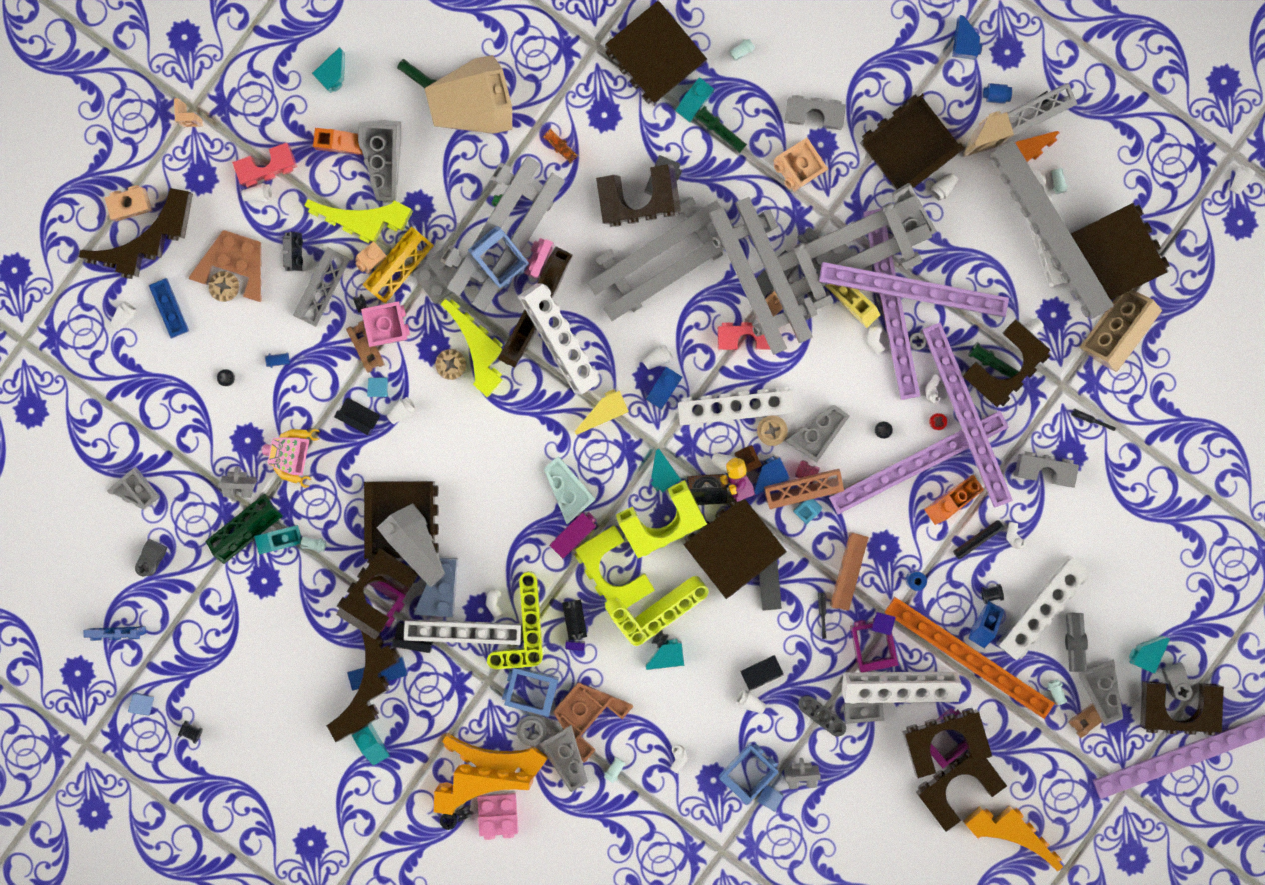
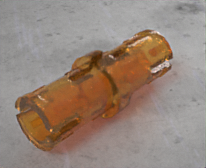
M549 129L548 133L546 132L543 136L555 148L554 151L556 153L559 152L569 164L573 163V160H576L579 156L567 145V141L565 139L562 140L552 129Z

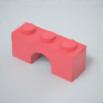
M284 143L270 148L271 161L266 167H257L254 158L251 156L232 162L239 183L249 188L257 185V181L263 179L269 181L276 178L275 175L279 173L285 175L293 172V168L298 166L290 145Z
M732 322L722 323V326L717 327L718 350H737L738 340L742 335H750L755 339L756 350L771 349L764 334L758 337L754 334L752 322H741V326H733Z

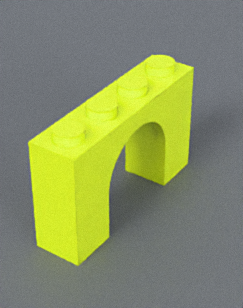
M685 480L668 488L677 512L674 520L665 527L655 529L645 526L633 506L616 514L618 523L637 558L647 556L651 552L663 548L669 543L681 539L685 535L707 525Z
M614 524L575 548L577 553L574 555L580 564L583 562L587 569L584 571L590 580L594 579L596 582L595 589L599 596L604 595L607 601L611 598H619L628 608L655 591L645 573L621 586L609 584L603 579L599 569L601 558L608 551L624 542L623 537Z

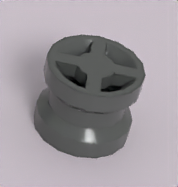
M810 227L806 229L803 235L797 236L799 242L804 244L819 238Z

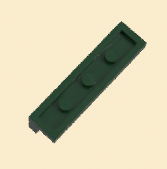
M264 493L205 542L212 555L225 564L255 540L254 536L261 535L281 519L283 515ZM266 502L267 505L259 510L260 505ZM251 515L250 519L244 522L245 517ZM236 527L235 531L232 534H229L230 529ZM221 539L220 543L214 547L213 543Z

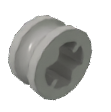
M921 333L912 334L909 337L910 347L913 350L923 349L927 342L926 337ZM915 336H918V339H922L920 347L912 343V340H915Z

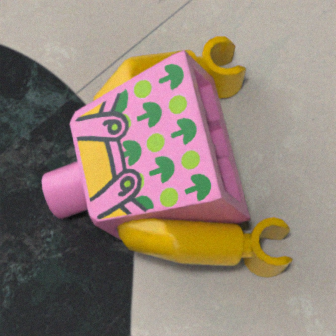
M290 429L281 433L279 438H273L271 445L265 444L263 446V455L269 456L268 464L273 466L275 473L282 480L292 483L299 482L302 487H309V485L303 483V479L312 480L308 475L303 476L309 440L306 438L309 437L313 441L319 440L320 438H313L311 436L313 432H320L319 430L313 429L307 432V430Z

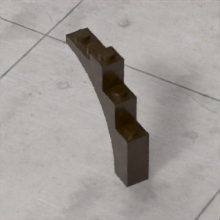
M170 188L160 215L150 228L138 238L113 249L99 251L80 250L79 257L85 259L84 263L96 265L98 261L103 262V266L115 268L116 265L115 272L121 273L122 278L132 279L133 276L139 277L143 254L146 259L155 260L156 257L162 258L166 235L169 240L178 241L179 238L185 239L193 193Z
M557 246L549 256L537 283L544 284L549 288L551 298L554 297L559 289L573 254ZM543 301L539 303L540 310L544 307ZM525 309L498 357V360L514 368L524 352L527 351L537 331Z
M361 631L365 646L363 678L350 705L339 717L326 725L335 742H340L379 719L377 715L379 711L374 703L371 704L370 701L390 690L388 688L390 685L385 675L382 676L381 673L400 662V654L397 648L391 645L383 647L384 641L380 634L375 640Z

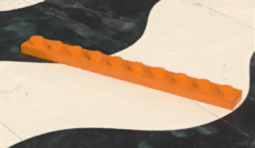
M895 596L884 611L888 615L895 616L896 621L1043 719L1046 718L1054 706V702Z

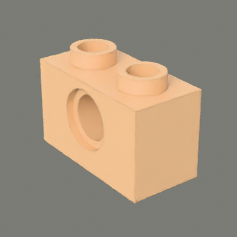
M139 185L131 186L128 188V191L122 193L121 191L109 193L110 196L105 197L110 219L115 222L152 211L145 188L139 187ZM127 198L132 200V204L129 207L124 205Z

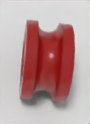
M936 413L930 417L929 424L934 430H942L947 426L948 420L945 415ZM935 417L942 418L941 422L943 424L941 427L940 425L938 427L935 426Z

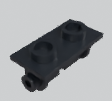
M292 231L284 233L283 250H289V254H283V267L285 271H302V233Z
M581 599L562 602L568 640H580L587 637Z

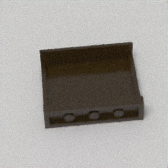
M659 0L605 44L607 49L605 51L606 55L611 60L615 59L619 64L617 67L623 75L627 73L631 78L629 81L636 90L639 88L643 93L642 98L648 105L651 103L653 106L696 69L704 66L708 60Z
M923 93L920 96L916 94L907 101L909 104L906 107L902 108L900 106L892 112L894 116L889 120L884 118L880 121L875 131L872 132L870 129L861 136L863 138L860 142L861 146L895 190H898L907 183H910L912 188H915L965 149L961 142L958 144L923 98Z
M1134 202L1070 233L1110 300L1168 273L1167 268L1170 267L1165 256L1161 257L1159 253L1161 246L1158 240H1153L1150 235L1153 232L1148 221L1144 223L1141 217L1144 215L1139 204L1135 205Z
M435 481L364 482V559H369L372 553L377 554L379 549H382L394 558H402L377 527L391 514L411 504H414L425 517L429 535L433 539L434 549L439 554V543H435V535L439 534V524H435V516L439 514V506L435 504V497L439 495V487L435 485Z
M746 499L738 502L733 500L728 510L722 509L715 515L716 519L713 522L707 521V525L703 526L699 533L696 535L694 533L690 534L684 539L686 543L683 544L726 600L787 553Z

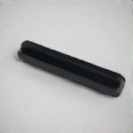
M996 520L955 549L953 553L956 558H963L1003 530L1004 526L1001 521Z

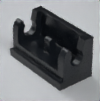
M775 655L740 671L749 691L784 676Z

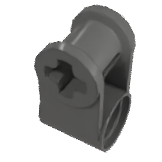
M148 539L135 565L136 573L142 577L152 576L164 558L167 547L152 539ZM143 565H147V568H149V571H145V568H143Z

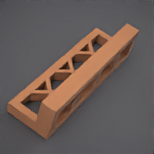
M839 468L764 487L769 509L844 491ZM837 475V478L827 480L830 476ZM814 480H815V481L818 482V483H814V484L808 485V484L810 483V481H814ZM794 485L799 486V487H797V488L790 489L791 486H794ZM774 490H779V491H781V492H777V493L770 494V491H774Z
M849 532L830 603L832 608L849 611L869 537Z

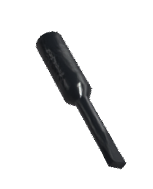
M1075 408L1071 413L1072 416L1089 423H1096L1112 431L1116 429V427L1096 420L1094 416Z
M825 592L818 593V607L822 623V639H826Z

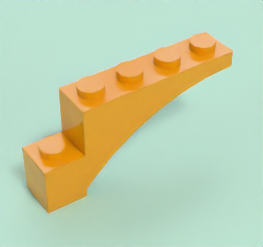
M447 733L442 741L447 750L450 752L456 751L460 754V758L466 763L471 762L476 767H489L493 770L506 769L509 772H515L519 767L521 769L520 772H526L529 775H534V777L548 758L546 754L534 746H531L529 749L515 751L490 750L468 744Z
M469 764L458 765L454 772L453 785L448 782L439 783L435 789L434 812L452 815L455 809L466 801L489 792L515 789L529 790L533 784L534 775H529L526 772H509L506 769L493 770L489 767H472Z
M1009 805L994 818L987 808L983 810L979 806L963 820L965 825L978 839L980 837H992L1017 843L1041 856L1057 872L1063 868L1060 863L1062 860L1055 851L1051 853L1048 850L1049 844L1042 836L1038 838L1035 835L1037 830L1030 822L1026 824L1022 820L1024 815L1017 807L1013 809Z

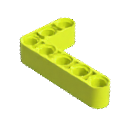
M532 571L524 572L519 581L524 648L492 651L487 657V664L492 669L538 666L543 659L538 579ZM524 576H532L534 583L526 585L523 581ZM528 594L533 595L535 603L527 604L525 596ZM534 614L537 621L529 623L526 620V616ZM528 634H537L538 641L530 642ZM536 652L540 658L538 661H531L529 654ZM511 654H518L520 661L513 663L510 660ZM491 656H500L501 663L493 664Z
M692 576L635 618L622 601L616 597L606 602L605 609L629 642L634 646H639L704 600L709 590L700 577Z

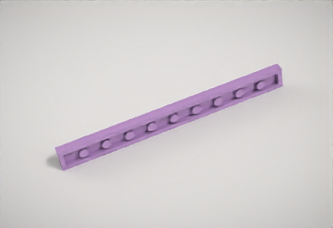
M882 208L863 212V216L867 217L882 210ZM886 225L867 234L870 248L889 240ZM892 256L873 264L875 272L896 276ZM879 294L900 400L920 397L901 298Z
M825 262L821 265L819 282L999 317H1006L1009 301L1007 297Z
M941 322L922 329L993 507L996 508L1012 502L1013 499Z
M1001 411L981 419L987 438L1009 428ZM960 430L844 489L843 492L830 496L829 499L836 513L840 514L968 449L969 445L964 433Z
M1265 715L1224 730L1222 733H1216L1215 735L1205 737L1093 780L1098 796L1100 799L1106 798L1265 738Z

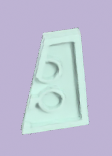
M559 456L544 468L566 524L596 500Z

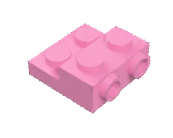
M539 238L538 242L534 241L531 252H533L531 259H526L530 264L526 266L525 275L536 280L540 279L555 246L552 241Z
M399 301L361 309L369 347L407 340L410 331L408 324H404L403 317L406 316L404 305L400 306Z
M516 793L477 796L479 837L484 836L485 840L495 839V835H503V838H513L514 834H518Z

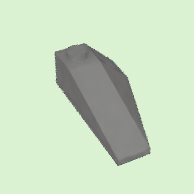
M379 120L359 122L358 143L363 152L364 162L369 171L376 200L396 201L401 146V121Z
M411 504L391 514L377 528L388 543L432 587L445 575L438 553L434 549L432 536L429 535L426 526V519L417 507Z

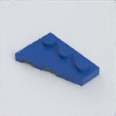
M146 626L88 628L83 630L84 638H90V641H99L102 638H109V640L128 638L133 640L140 639V636L146 634Z

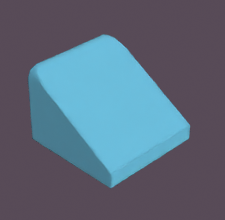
M368 378L367 397H388V378Z
M814 499L801 502L793 512L807 525L820 513L822 506Z

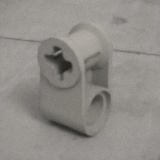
M1179 662L1162 668L1164 679L1167 682L1172 697L1182 701L1190 699L1192 689L1184 665ZM1180 688H1183V689H1184V691L1182 692V695H1179V694H1178V692L1181 691Z

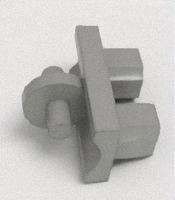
M236 466L234 472L228 471L227 476L221 477V481L218 482V488H222L223 497H232L235 494V489H241V497L251 498L257 483V477H247V472H241L240 466Z
M799 758V764H792V767L784 768L785 780L788 783L789 789L799 788V781H806L807 787L816 788L818 780H821L818 765L812 766L811 763H804L803 758Z

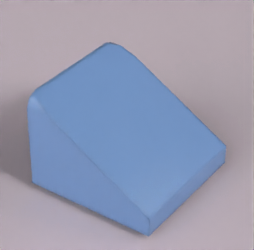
M137 692L133 693L128 712L150 716L154 697Z
M766 785L757 802L775 812L784 795L782 792Z

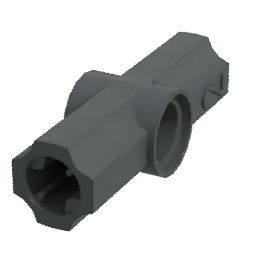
M1084 613L1066 614L1067 634L1065 635V646L1068 651L1069 671H1087L1086 650L1088 649V639L1084 629Z

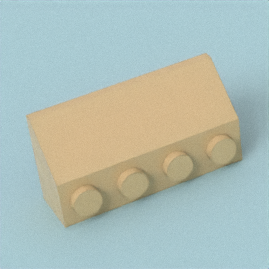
M996 111L982 120L971 135L962 152V156L966 157L998 147L1011 138L1014 133L1008 113L1001 114V111Z
M1130 290L1115 298L1112 302L1114 306L1104 313L1080 346V349L1096 361L1115 372H1118L1162 312L1153 299L1134 290Z

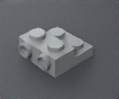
M443 250L412 273L435 305L452 293L446 287L457 271L455 266L452 265L450 268L440 262L445 253Z

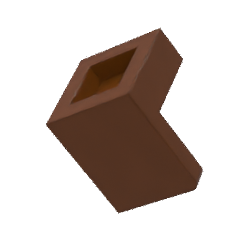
M752 445L734 453L735 457L744 460L746 473L762 466Z

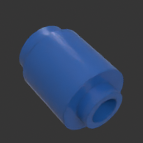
M988 83V86L984 87L983 98H986L988 103L1005 104L1006 102H1011L1012 87H1008L1007 84Z
M911 571L906 576L907 586L914 591H921L927 585L926 576L919 571ZM920 578L919 584L916 585L914 580Z

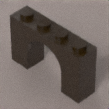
M666 164L650 167L653 185L652 198L646 206L637 210L628 206L624 199L621 176L609 175L596 178L603 224H608L610 227H619L622 222L635 224L639 223V219L645 218L646 221L656 220L659 215L673 217L676 212H681L675 166Z
M1016 318L1002 334L1015 344L1023 355V364L1019 372L1010 378L1001 379L991 375L975 361L963 374V377L996 407L999 405L1004 406L1010 400V393L1013 390L1017 392L1024 385L1022 381L1026 376L1030 378L1037 371L1035 367L1040 362L1043 364L1051 356L1049 354L1050 348Z
M379 549L377 554L372 553L367 561L369 563L368 567L361 569L357 575L359 578L357 583L352 582L347 590L348 596L346 598L342 597L336 606L339 608L337 616L375 640L387 624L389 617L373 608L366 601L364 587L373 582H383L406 595L418 577L415 570L382 549Z
M1142 681L1140 727L1148 733H1158V730H1165V733L1177 734V731H1184V734L1196 735V732H1203L1204 735H1215V732L1222 733L1224 686L1199 683V699L1196 712L1190 718L1178 721L1173 720L1166 711V684L1163 682Z
M967 708L962 710L961 714H947L943 716L944 719L938 721L930 719L925 721L924 725H910L906 727V730L902 731L913 770L918 779L936 773L930 746L933 738L944 730H956L963 735L973 762L993 757L978 710Z
M968 749L964 752L963 757L959 760L958 758L954 759L944 771L936 772L931 781L923 782L918 786L919 790L916 791L945 832L961 821L946 798V789L952 779L959 775L974 776L991 797H994L1007 787L987 758L973 762Z

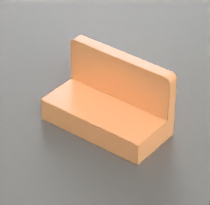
M174 98L175 122L183 127L203 126L201 117L195 113H187L186 104L179 98Z

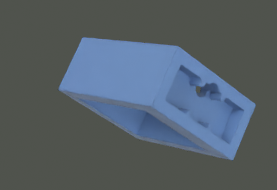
M498 225L468 249L469 253L499 288L508 286L512 282V278L517 274L520 275L525 272L526 266L530 264ZM502 238L519 260L497 278L480 256Z
M525 668L509 670L507 681L510 682L509 688L504 689L502 700H505L504 705L549 717L559 677ZM517 674L550 682L543 709L511 700Z
M751 743L719 774V779L746 805L779 773L776 768L778 764L771 757L767 759L763 755L764 751L757 744L753 746ZM752 752L770 770L747 793L729 774Z

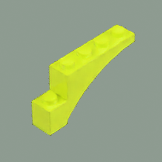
M307 199L304 205L309 208L308 213L316 217L319 214L326 217L325 221L333 226L338 223L343 226V231L351 235L353 232L359 234V239L368 244L370 241L376 243L385 223H387V228L395 232L398 229L403 231L413 213L412 209L395 200L387 206L367 210L336 209L318 204Z
M445 299L441 305L456 321L470 348L475 373L473 385L486 397H489L503 381L500 378L502 374L493 367L492 370L489 368L499 357L503 344L495 337L493 340L488 337L489 331L481 324L477 327L473 323L475 319L467 312L464 314L458 310L460 306L453 299L450 301Z

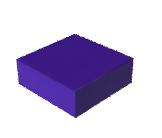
M876 612L872 631L891 636L896 617Z
M566 640L565 649L583 651L585 649V641Z

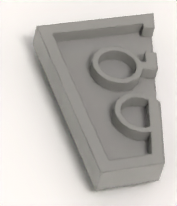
M910 183L892 193L894 204L915 195L921 210L900 219L905 232L924 223H927L931 235L937 232Z
M833 405L785 441L817 463L850 415L836 405Z
M1114 659L1079 673V678L1104 726L1123 719Z
M571 725L540 743L541 748L570 792L588 782Z

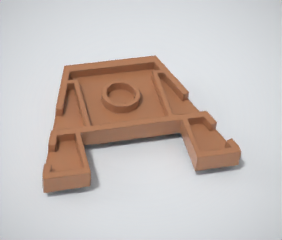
M223 230L191 273L189 279L207 285L212 266L249 277L243 297L261 302V242Z
M578 682L553 710V713L563 729L570 725L572 726L581 759L585 763L596 749L582 737L583 733L606 707L623 719L634 706L631 703Z

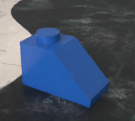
M960 15L956 22L952 57L975 60L978 55H981L983 44L980 43V36L965 16Z
M666 367L646 400L662 410L683 377Z
M775 456L764 460L765 464L761 466L754 486L755 495L765 491V486L782 483L790 479L780 457L775 458Z
M989 601L975 621L968 639L985 649L996 637L1005 610Z

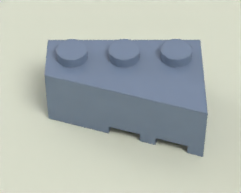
M439 557L445 575L432 587L426 584L414 615L454 616L458 558Z

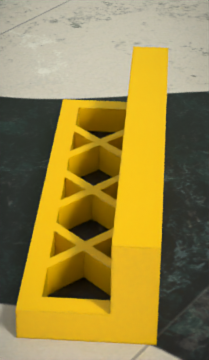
M411 226L363 283V286L386 304L434 245ZM423 240L427 245L422 251H417L418 244ZM413 256V262L405 266L407 257ZM400 271L398 280L392 281V275ZM388 286V292L383 297L378 294L382 287Z

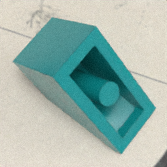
M340 47L312 72L314 77L330 93L338 91L344 81L345 53Z
M699 77L675 111L690 123L712 96L714 88Z
M658 448L655 451L651 475L653 481L650 483L656 491L661 490L663 493L681 479Z
M298 525L254 536L259 555L299 545L302 540Z
M1161 635L1136 645V648H1133L1130 652L1129 663L1155 674L1170 638Z
M677 638L666 639V643H663L646 663V670L684 666L682 641H678Z
M372 723L351 735L361 753L373 766L390 756Z

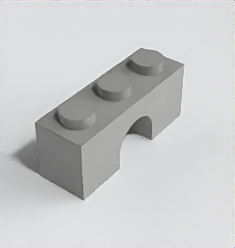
M792 95V98L788 97L784 123L803 126L806 114L817 112L823 118L822 128L842 130L846 104H841L842 101L839 100L822 102L823 99L813 97L811 100L803 99V96Z
M1025 451L1024 455H1018L1014 477L1037 481L1039 471L1047 467L1053 473L1052 484L1075 488L1079 465L1074 464V460L1063 458L1062 462L1055 461V457L1049 455L1039 458L1036 457V453Z

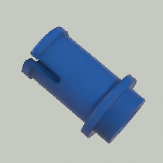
M269 353V355L265 356L266 367L273 368V366L290 365L289 353L275 355Z

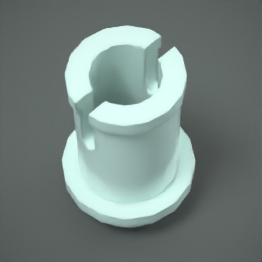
M744 39L743 43L729 52L733 59L737 61L747 53H752L755 47L750 39Z
M1063 168L1052 170L1051 174L1054 184L1052 189L1055 191V194L1067 192L1068 185L1065 183Z
M302 537L301 549L315 550L317 553L325 551L326 541L323 538Z
M1058 679L1048 682L1049 686L1047 688L1052 693L1055 705L1066 703L1067 699L1061 687L1063 685L1062 682Z
M615 757L608 771L604 772V778L612 783L615 780L617 781V776L626 763Z

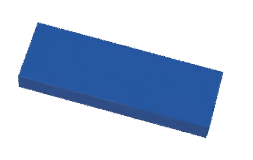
M168 278L148 285L170 338L173 339L189 332Z
M399 657L400 662L382 672L381 675H385L388 681L408 676L403 657ZM364 667L347 672L352 691L359 689Z

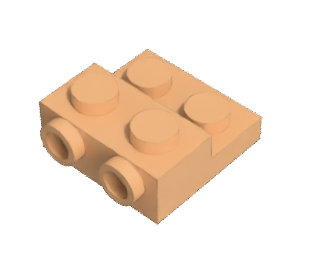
M808 138L803 139L773 160L774 169L776 172L782 173L785 178L784 183L786 187L794 192L828 170Z

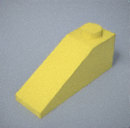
M832 284L825 285L866 328L880 316L877 307L858 289Z
M613 389L604 393L605 397L599 401L574 431L575 434L578 435L628 413V408L620 391L616 392Z

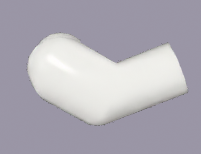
M874 325L869 329L867 341L879 355L885 350V347L879 342L882 328L879 325Z
M936 374L925 387L927 400L934 404L940 401L937 387L942 382V379Z
M1009 522L1006 535L1007 541L1013 548L1023 549L1026 543L1017 534L1018 523Z
M498 589L490 590L486 598V606L494 618L502 614L497 605L498 598L501 597V592Z
M674 745L672 747L675 761L670 769L677 774L687 761L685 748L682 745Z

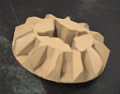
M219 271L212 275L208 282V291L218 301H230L238 294V279L230 272ZM225 280V284L231 287V289H224L221 292V288L216 286V284H222Z
M444 350L437 356L436 370L445 379H457L466 369V360L457 350ZM455 357L454 365H456L458 369L450 368L446 372L447 364H445L446 362H444V360L451 361Z
M767 416L758 424L757 435L761 442L768 446L779 445L787 437V425L778 416ZM769 423L773 426V428L780 427V429H778V431L775 432L776 439H774L772 434H764V432H767V430H769Z

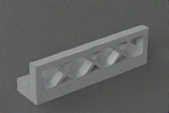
M1066 83L1008 112L1009 117L1018 118L1016 122L1011 124L1013 136L1077 105L1070 84ZM1066 89L1068 96L1057 100L1059 93ZM1049 99L1052 101L1050 105L1039 109L1043 100ZM1025 109H1035L1034 113L1022 118Z
M329 247L326 248L293 314L294 317L317 327L350 258ZM335 255L345 260L341 268H333L332 261ZM332 273L334 282L332 285L325 287L323 279L325 275ZM324 290L326 298L324 302L317 304L315 295L317 292ZM315 307L317 316L312 321L306 318L305 315L308 309Z

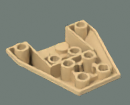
M493 55L475 58L424 89L434 127L491 134L512 130L511 99L503 69Z

